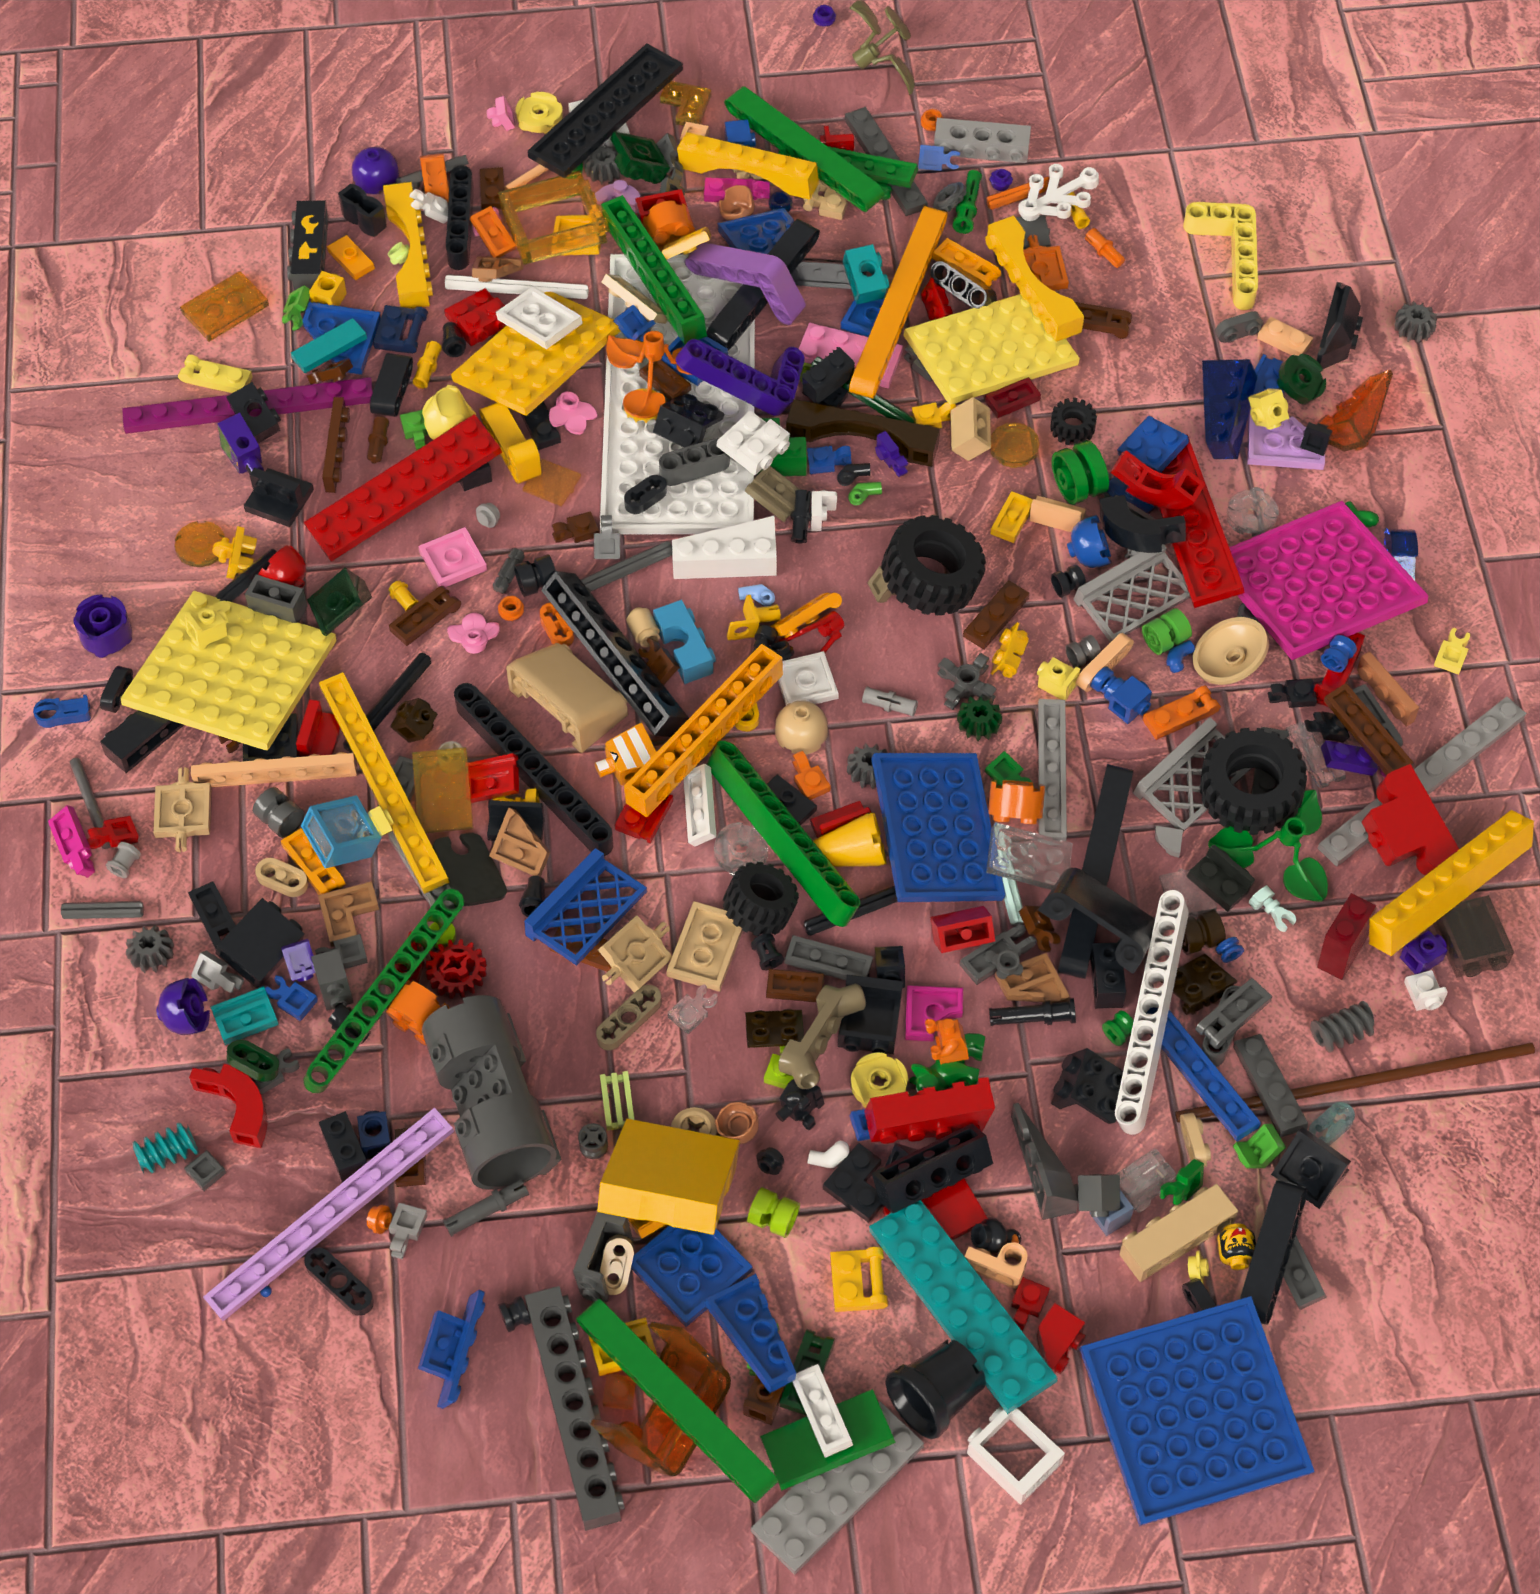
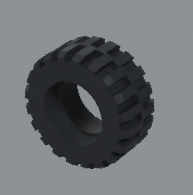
M925 515L918 516L915 520L912 518L905 521L903 525H900L895 530L882 560L883 579L885 583L889 581L887 587L890 592L897 595L896 599L899 602L908 604V608L914 611L916 609L921 610L922 614L926 615L935 613V616L945 615L946 612L952 614L968 605L984 576L986 560L984 553H982L983 549L979 542H975V536L971 532L965 531V527L960 523L956 525L952 523L951 519L946 517L940 519L936 515H930L929 518H926ZM917 557L934 559L944 565L950 573L934 572L925 567Z
M1241 728L1239 733L1235 731L1226 733L1225 739L1222 737L1217 739L1213 747L1208 749L1205 761H1203L1200 793L1202 794L1204 807L1209 808L1208 813L1213 819H1220V825L1225 828L1231 826L1234 828V832L1241 834L1242 830L1250 831L1249 835H1258V831H1264L1265 834L1274 832L1275 826L1282 828L1289 818L1297 815L1298 808L1301 807L1304 798L1307 767L1305 761L1302 760L1301 752L1298 748L1292 749L1293 743L1289 739H1281L1280 734L1274 731L1271 733L1264 732L1265 729L1257 728L1256 731H1250L1249 728ZM1256 768L1269 773L1276 780L1278 786L1267 793L1249 794L1237 789L1228 777L1240 769Z

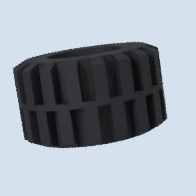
M750 862L746 866L742 865L735 872L723 897V909L727 911L726 916L728 919H732L733 924L736 927L740 926L743 928L742 931L746 933L749 931L755 936L771 933L776 935L786 927L798 903L799 893L796 892L798 888L796 884L792 883L793 879L789 875H785L782 869H776L774 865L769 863L764 865L763 862H757L756 864Z

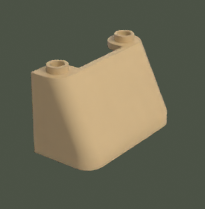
M555 643L520 657L506 667L509 690L518 698L523 695L526 699L529 696L535 699L562 723V730L565 733L570 732L576 740L572 742V745L581 753L628 716L626 705L628 701L621 692L611 688L576 658L571 649L565 644Z

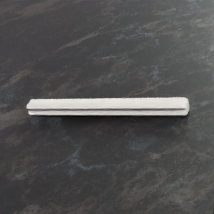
M446 275L445 288L450 290L480 291L486 288L491 293L521 295L529 288L534 287L542 293L551 291L562 297L587 299L589 293L588 285L501 278L493 279L491 282L478 281V278H472V276Z

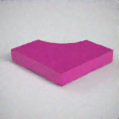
M907 985L905 1040L934 1041L936 1031L932 1034L927 1032L925 1026L926 1019L937 1021L962 1017L963 988Z

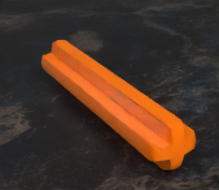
M1043 177L1044 186L1039 190V194L1047 192L1050 177ZM1029 182L987 196L986 204L988 208L993 210L1028 198L1030 191Z

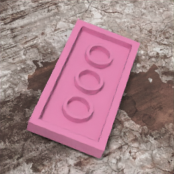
M809 323L799 350L804 354V363L812 364L816 357L825 359V356H829V353H833V350L840 347L854 361V368H856L868 337ZM896 344L879 385L880 387L889 389L903 352V345Z

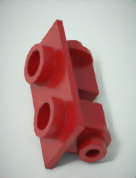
M931 278L921 293V298L930 321L953 314L951 306H947L949 301L945 289L935 284L934 279Z

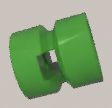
M1173 608L1161 615L1160 619L1155 618L1143 625L1142 634L1152 652L1161 655L1173 648L1174 644L1179 645L1192 636V629L1186 616L1179 609Z

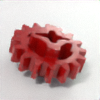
M463 939L459 940L458 945H454L452 940H448L447 947L439 944V952L431 951V960L426 961L427 979L430 980L431 988L435 989L438 987L439 995L441 996L446 991L449 992L450 999L454 998L455 993H459L461 998H465V991L467 990L474 994V985L482 986L483 980L481 977H487L485 968L487 964L486 959L482 955V950H475L474 943L472 942L464 946Z

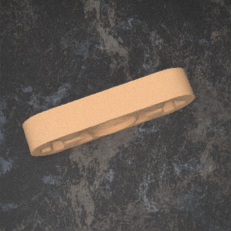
M1120 633L1081 671L1076 679V685L1086 692L1092 690L1093 688L1090 685L1095 675L1106 666L1112 670L1131 650L1134 640L1124 633Z

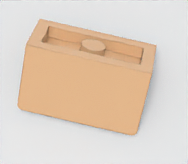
M1037 496L1031 504L1029 521L1071 532L1078 522L1084 520L1086 509Z

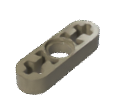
M654 985L642 986L602 1022L596 1030L599 1047L607 1051L615 1050L661 1007L660 990ZM653 995L654 1002L648 1000L644 1003V996L650 998ZM626 1012H633L637 1015V1018L632 1023H625L621 1020V1016ZM614 1032L613 1040L609 1037L606 1040L604 1039V1033L610 1035Z

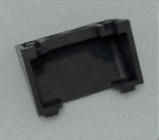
M1078 868L1066 869L1038 911L1050 919L1061 921L1066 919L1075 907L1120 937L1118 940L1120 943L1115 950L1116 960L1122 967L1134 974L1150 947L1155 919L1083 870Z

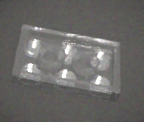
M995 822L991 828L986 873L1051 890L1061 874L1070 868L1073 843Z

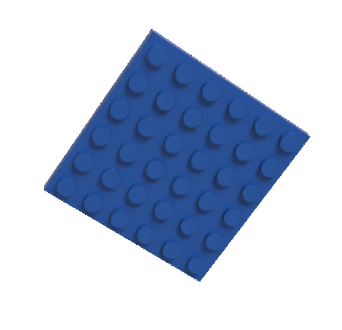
M1251 1296L1083 1345L1079 1348L1139 1527L1315 1472Z

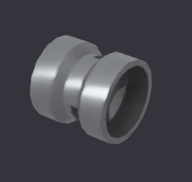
M1092 635L1083 637L1079 643L1072 642L1065 647L1067 658L1074 668L1084 666L1086 661H1092L1101 652L1097 640Z

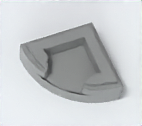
M1156 826V841L1166 850V853L1179 858L1183 830Z

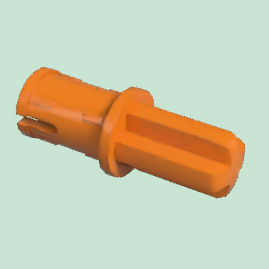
M1092 228L1087 232L1085 240L1095 248L1100 257L1104 256L1116 268H1119L1125 262V258L1113 247V242L1107 240L1096 228Z

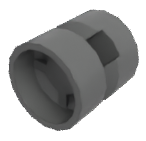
M276 787L264 791L255 801L252 810L257 818L263 823L268 824V827L281 838L294 833L303 822L305 816L304 811L294 802L289 801V798Z

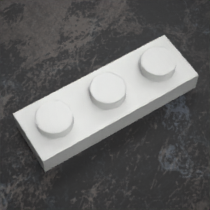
M704 763L695 767L684 778L688 843L693 846H698L716 838L711 767Z
M814 1365L796 1373V1380L792 1382L824 1457L826 1458L853 1446L819 1365Z

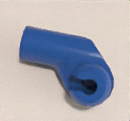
M1188 640L1170 649L1168 652L1166 664L1170 667L1172 673H1177L1184 669L1183 657L1193 653L1195 650L1192 641Z

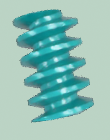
M180 1122L177 1123L176 1133L167 1127L165 1129L166 1137L164 1138L159 1132H155V1142H152L147 1136L144 1137L143 1147L136 1141L132 1143L143 1173L145 1167L151 1173H155V1163H158L162 1169L166 1168L167 1158L173 1164H176L178 1153L184 1159H187L188 1149H191L195 1155L199 1154L188 1124L187 1128H185Z

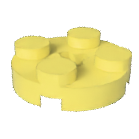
M546 92L531 93V97L525 100L524 97L521 98L516 105V118L519 128L534 133H548L563 118L561 103L557 102L554 95Z
M872 1053L862 1057L856 1063V1067L851 1074V1090L864 1108H866L870 1098L906 1092L908 1086V1074L905 1066L898 1059L895 1058L894 1060L891 1057H887V1054ZM875 1076L887 1080L883 1086L873 1084Z

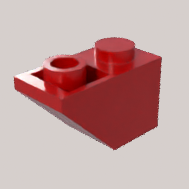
M1054 1303L1040 1323L1036 1337L1042 1358L1054 1373L1058 1372L1061 1374L1070 1361V1358L1067 1357L1072 1348L1076 1351L1079 1349L1086 1335L1083 1334L1085 1322Z

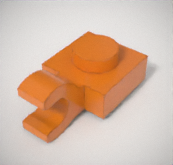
M803 751L794 754L793 758L795 761L792 763L799 773L794 776V782L800 792L809 800L830 792L831 786L820 767L817 765L811 768Z

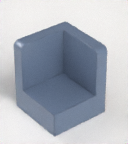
M1120 1190V1210L1109 1211V1217H1093L1103 1233L1108 1236L1130 1223L1134 1208Z

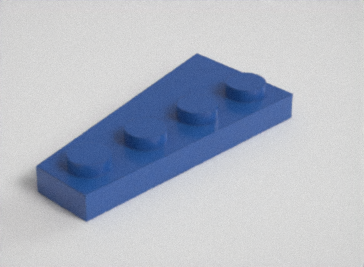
M757 1274L706 1299V1308L769 1393L796 1380V1371L784 1341H781L777 1324L771 1316L767 1299L759 1286Z

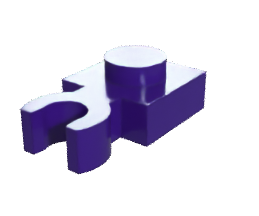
M886 431L878 434L875 447L878 458L881 461L884 460L889 468L893 467L898 477L907 474L908 471L905 466L908 465V461L899 454L898 446Z

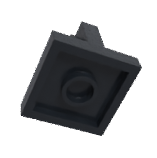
M254 468L250 473L253 492L245 502L244 509L245 512L291 527L314 490L313 484L269 468L266 471Z
M1302 1127L1295 1135L1271 1175L1278 1180L1307 1187L1306 1200L1320 1209L1333 1189L1349 1172L1347 1167L1351 1161Z

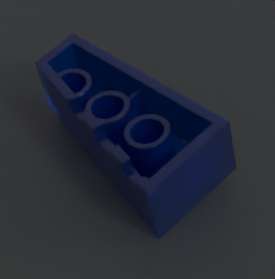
M1250 359L1202 360L1206 444L1213 459H1238L1251 407L1248 397L1254 394L1257 382L1256 372Z

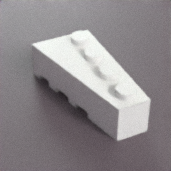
M774 516L672 540L674 579L777 576Z

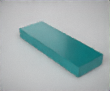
M352 318L291 352V358L304 373H307L366 340L367 334Z

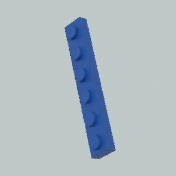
M1152 1007L1146 1014H1154L1159 1008ZM1169 1010L1161 1046L1162 1050L1236 1142L1260 1128V1120Z

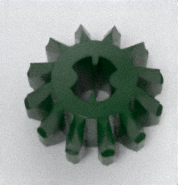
M980 695L978 700L970 696L968 703L962 702L960 711L957 713L960 732H966L967 739L971 736H976L977 741H979L984 736L989 740L992 734H997L1000 724L1002 723V714H1000L999 705H993L992 698L984 701L982 695Z

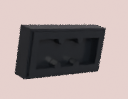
M778 774L767 783L800 826L817 811L816 804Z

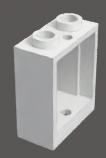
M999 1407L990 1416V1423L984 1429L977 1428L968 1438L967 1454L1021 1505L1063 1463L1065 1453L1018 1408L1007 1414L1002 1407ZM1009 1420L1046 1453L1020 1481L982 1447Z

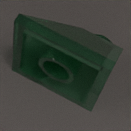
M345 567L310 596L307 601L322 634L327 636L372 599V596L365 581Z

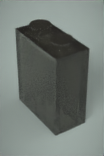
M1489 895L1462 901L1433 923L1437 934L1442 936L1446 942V949L1448 950L1446 955L1456 978L1462 976L1474 977L1482 971L1490 969L1499 971L1509 965L1514 950Z

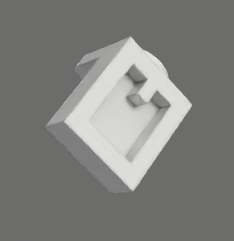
M826 490L812 491L811 531H821L822 521H827V511L836 510L837 492Z
M1432 970L1407 976L1404 981L1416 1011L1422 1009L1434 1010L1444 1003L1448 991L1446 987H1439Z

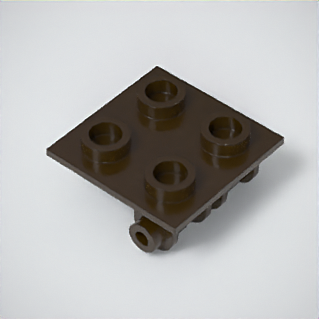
M1203 954L1177 968L1173 993L1184 1002L1181 1005L1183 1012L1186 1015H1194L1203 1008V1005L1208 1007L1210 1006V1001L1215 1003L1222 998L1224 991L1228 987L1234 986L1237 980L1210 957Z
M785 1009L782 1011L758 1010L755 1012H745L747 1048L786 1046L790 1039L801 1042L804 1037L802 1010Z

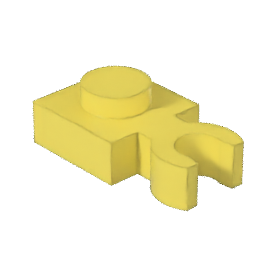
M1453 628L1450 631L1448 641L1443 640L1434 666L1459 675L1469 650L1465 647L1468 644L1470 633L1467 632L1463 639H1459L1455 636L1456 628Z
M378 806L368 812L381 837L392 831L390 825L394 823L387 809L382 811L381 807Z

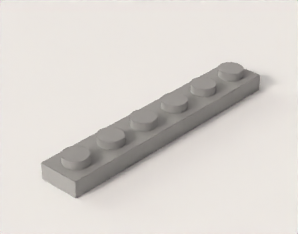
M1038 700V789L1040 784L1045 785L1043 818L1038 819L1039 842L1066 843L1065 700Z

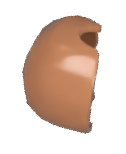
M736 185L726 189L724 200H719L722 218L729 221L752 215L755 204L751 189L745 185Z
M732 1102L720 1110L715 1120V1125L719 1136L740 1140L739 1144H745L757 1134L759 1118L751 1105L744 1102Z

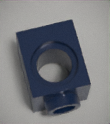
M369 1111L364 1115L357 1116L361 1149L366 1159L373 1158L392 1143L386 1111ZM373 1130H381L378 1135H368Z

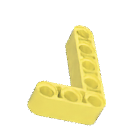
M1190 203L1186 207L1183 224L1186 232L1194 235L1231 236L1233 304L1240 310L1251 309L1255 304L1258 290L1255 209L1247 204Z

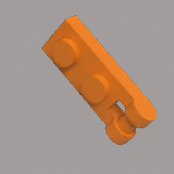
M1204 685L1189 695L1144 714L1143 722L1157 740L1214 715L1220 710L1221 706L1216 699H1212L1210 696L1211 691ZM1202 702L1204 706L1198 708L1196 704Z

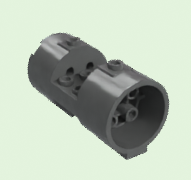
M487 995L462 998L463 1004L449 1009L447 1005H444L437 1009L423 1023L422 1033L439 1084L452 1091V1098L460 1115V1118L454 1123L455 1132L473 1184L487 1190L503 1189L520 1178L523 1182H527L538 1175L548 1174L562 1159L545 1111L541 1110L538 1100L530 1095L521 1066L526 1062V1058L510 1013H506L500 999Z

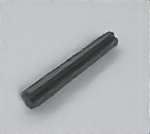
M669 541L663 542L580 580L591 592L673 555L672 545Z

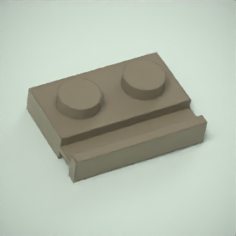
M769 466L766 470H762L747 485L745 492L781 521L785 522L794 511L795 491L800 489Z

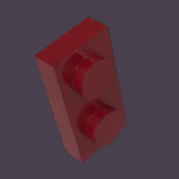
M1029 377L985 396V402L997 419L1041 401V393Z

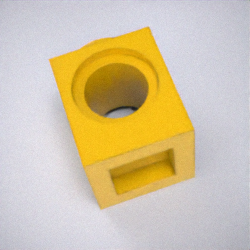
M321 271L309 291L311 302L340 306L347 294L344 277Z

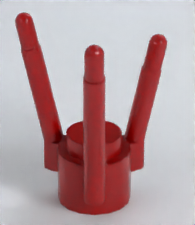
M832 611L817 622L779 641H791L817 628L823 637H831L819 651L826 653L832 644L842 637L840 630L845 626L844 621L837 612Z

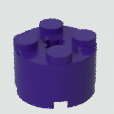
M102 594L93 595L83 600L76 608L77 612L73 622L80 642L87 651L93 653L96 657L104 658L109 654L116 653L132 641V627L125 606L118 598L111 596V598L103 597Z

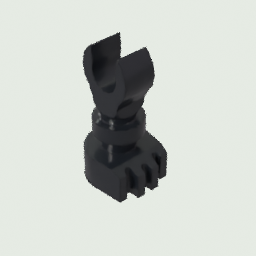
M760 625L755 634L756 641L753 645L754 650L752 653L761 644L768 648L774 644L778 635L777 631L770 626Z

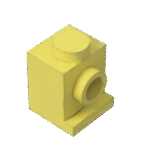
M212 605L192 615L189 612L184 614L186 632L199 648L227 636L226 624H228V618L222 609L217 611Z
M1053 657L1049 663L1044 661L1037 671L1039 676L1038 687L1066 701L1077 686L1076 679L1081 669L1078 667L1072 668Z

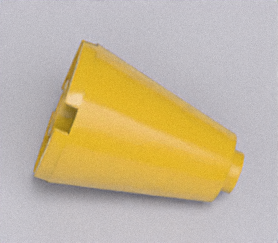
M874 812L867 813L813 840L834 867H868L887 864L884 845L880 837L881 832Z

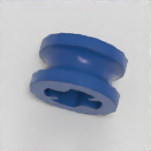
M1230 937L1216 947V952L1220 955L1222 954L1221 960L1223 963L1231 962L1243 954L1244 948L1242 945H1238L1239 940L1237 937Z

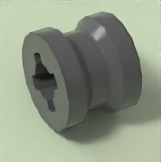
M595 1123L583 1126L578 1134L582 1155L589 1159H598L604 1156L608 1149L605 1129Z

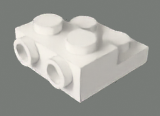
M750 410L717 440V447L752 474L756 475L762 469L766 470L778 454L782 455L788 449L790 433L771 419L765 422Z

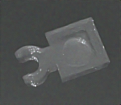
M705 984L697 989L695 998H691L687 994L668 1011V1018L687 1034H690L708 1016V1011L705 1008L713 1007L718 1001L716 993L710 998L703 997L707 992Z

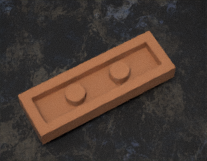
M1370 651L1363 654L1357 668L1361 679L1368 682L1374 689L1376 696L1388 705L1394 717L1400 719L1405 726L1415 722L1419 710L1418 705Z

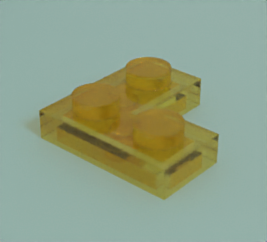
M671 81L663 88L660 95V103L680 107L676 115L677 125L685 126L686 122L700 124L711 98V89Z

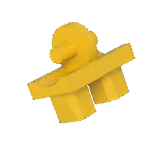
M237 526L232 544L229 543V538L224 537L222 541L216 542L213 545V553L219 557V562L225 563L226 559L229 558L226 578L234 579L236 573L241 574L253 564V558L240 556L241 552L253 555L257 538L244 535V527Z

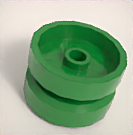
M1091 441L1075 444L1072 450L1064 448L1054 452L1052 455L1051 463L1055 482L1060 493L1069 504L1075 505L1085 501L1088 495L1096 497L1108 491L1109 476L1106 464L1100 451Z

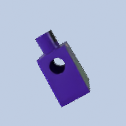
M238 413L217 423L221 448L238 473L243 474L248 471L250 474L254 468L264 471L261 465L262 458L259 444L242 415Z

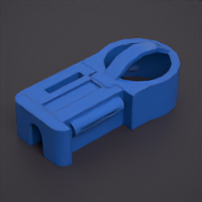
M83 694V698L62 701L59 698L43 699L36 703L33 709L37 723L44 728L86 722L91 719L90 703L85 694ZM44 710L57 711L50 718L43 719L39 717V714Z

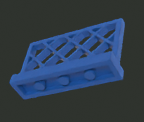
M595 848L524 921L525 935L532 941L540 940L577 966L647 893V887L606 861L604 853ZM606 870L614 876L615 881L599 883L598 877ZM631 887L636 892L632 896L620 897L619 888ZM616 888V898H600V890ZM596 890V900L581 901L580 895L584 891ZM618 904V911L615 914L602 915L601 906ZM598 906L599 916L583 917L582 908ZM579 908L580 918L563 919V913L567 909ZM600 923L601 929L597 933L585 934L584 924ZM581 925V934L565 936L564 926ZM561 927L562 936L549 937L545 932L548 928ZM583 942V947L576 955L566 948V943Z

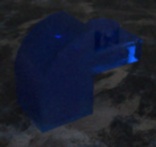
M1385 529L1384 547L1415 580L1416 557H1418L1416 531L1414 529Z

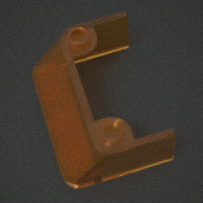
M651 1322L649 1327L666 1343L660 1354V1359L716 1414L731 1386V1378L728 1371L683 1327ZM655 1402L640 1426L629 1421L621 1422L618 1425L593 1419L590 1423L618 1451L668 1476H677L681 1473L697 1446Z

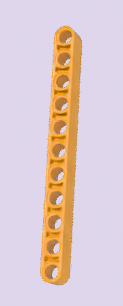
M928 206L923 207L853 373L849 387L850 393L874 399L931 262L933 252L944 230L948 212Z

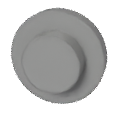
M481 504L476 508V515L480 524L489 528L497 525L500 519V512L494 504Z

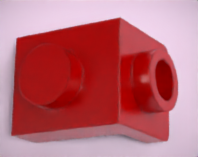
M824 126V135H820V141L828 147L854 151V134L830 135L829 126Z

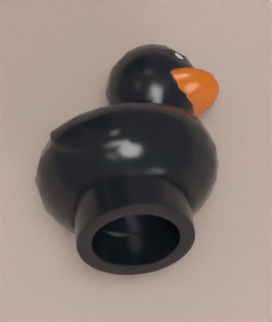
M989 1217L980 1224H976L971 1231L973 1245L977 1248H983L991 1254L999 1253L1001 1248L1007 1243L1015 1242L1021 1244L1022 1240L1017 1230H1006L1003 1223L993 1217Z

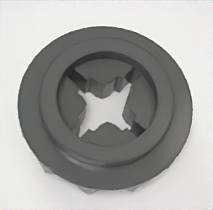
M962 182L947 185L937 194L933 208L950 212L952 208L957 207L959 202L963 201V197L967 193L966 186Z

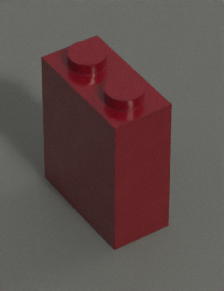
M1352 893L1349 895L1325 935L1317 968L1343 980L1368 938L1369 918L1374 915L1377 905Z

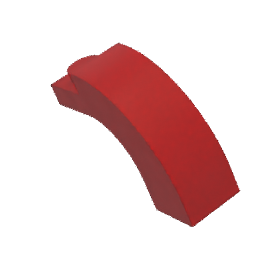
M1127 450L1121 453L1110 472L1128 486L1126 489L1128 493L1148 504L1165 509H1182L1192 505L1205 485V482L1186 468L1176 474L1157 472Z
M225 1063L220 1073L211 1068H192L189 1079L194 1090L223 1096L236 1104L235 1116L229 1130L233 1142L262 1148L267 1132L268 1118L262 1096L254 1081L247 1074Z

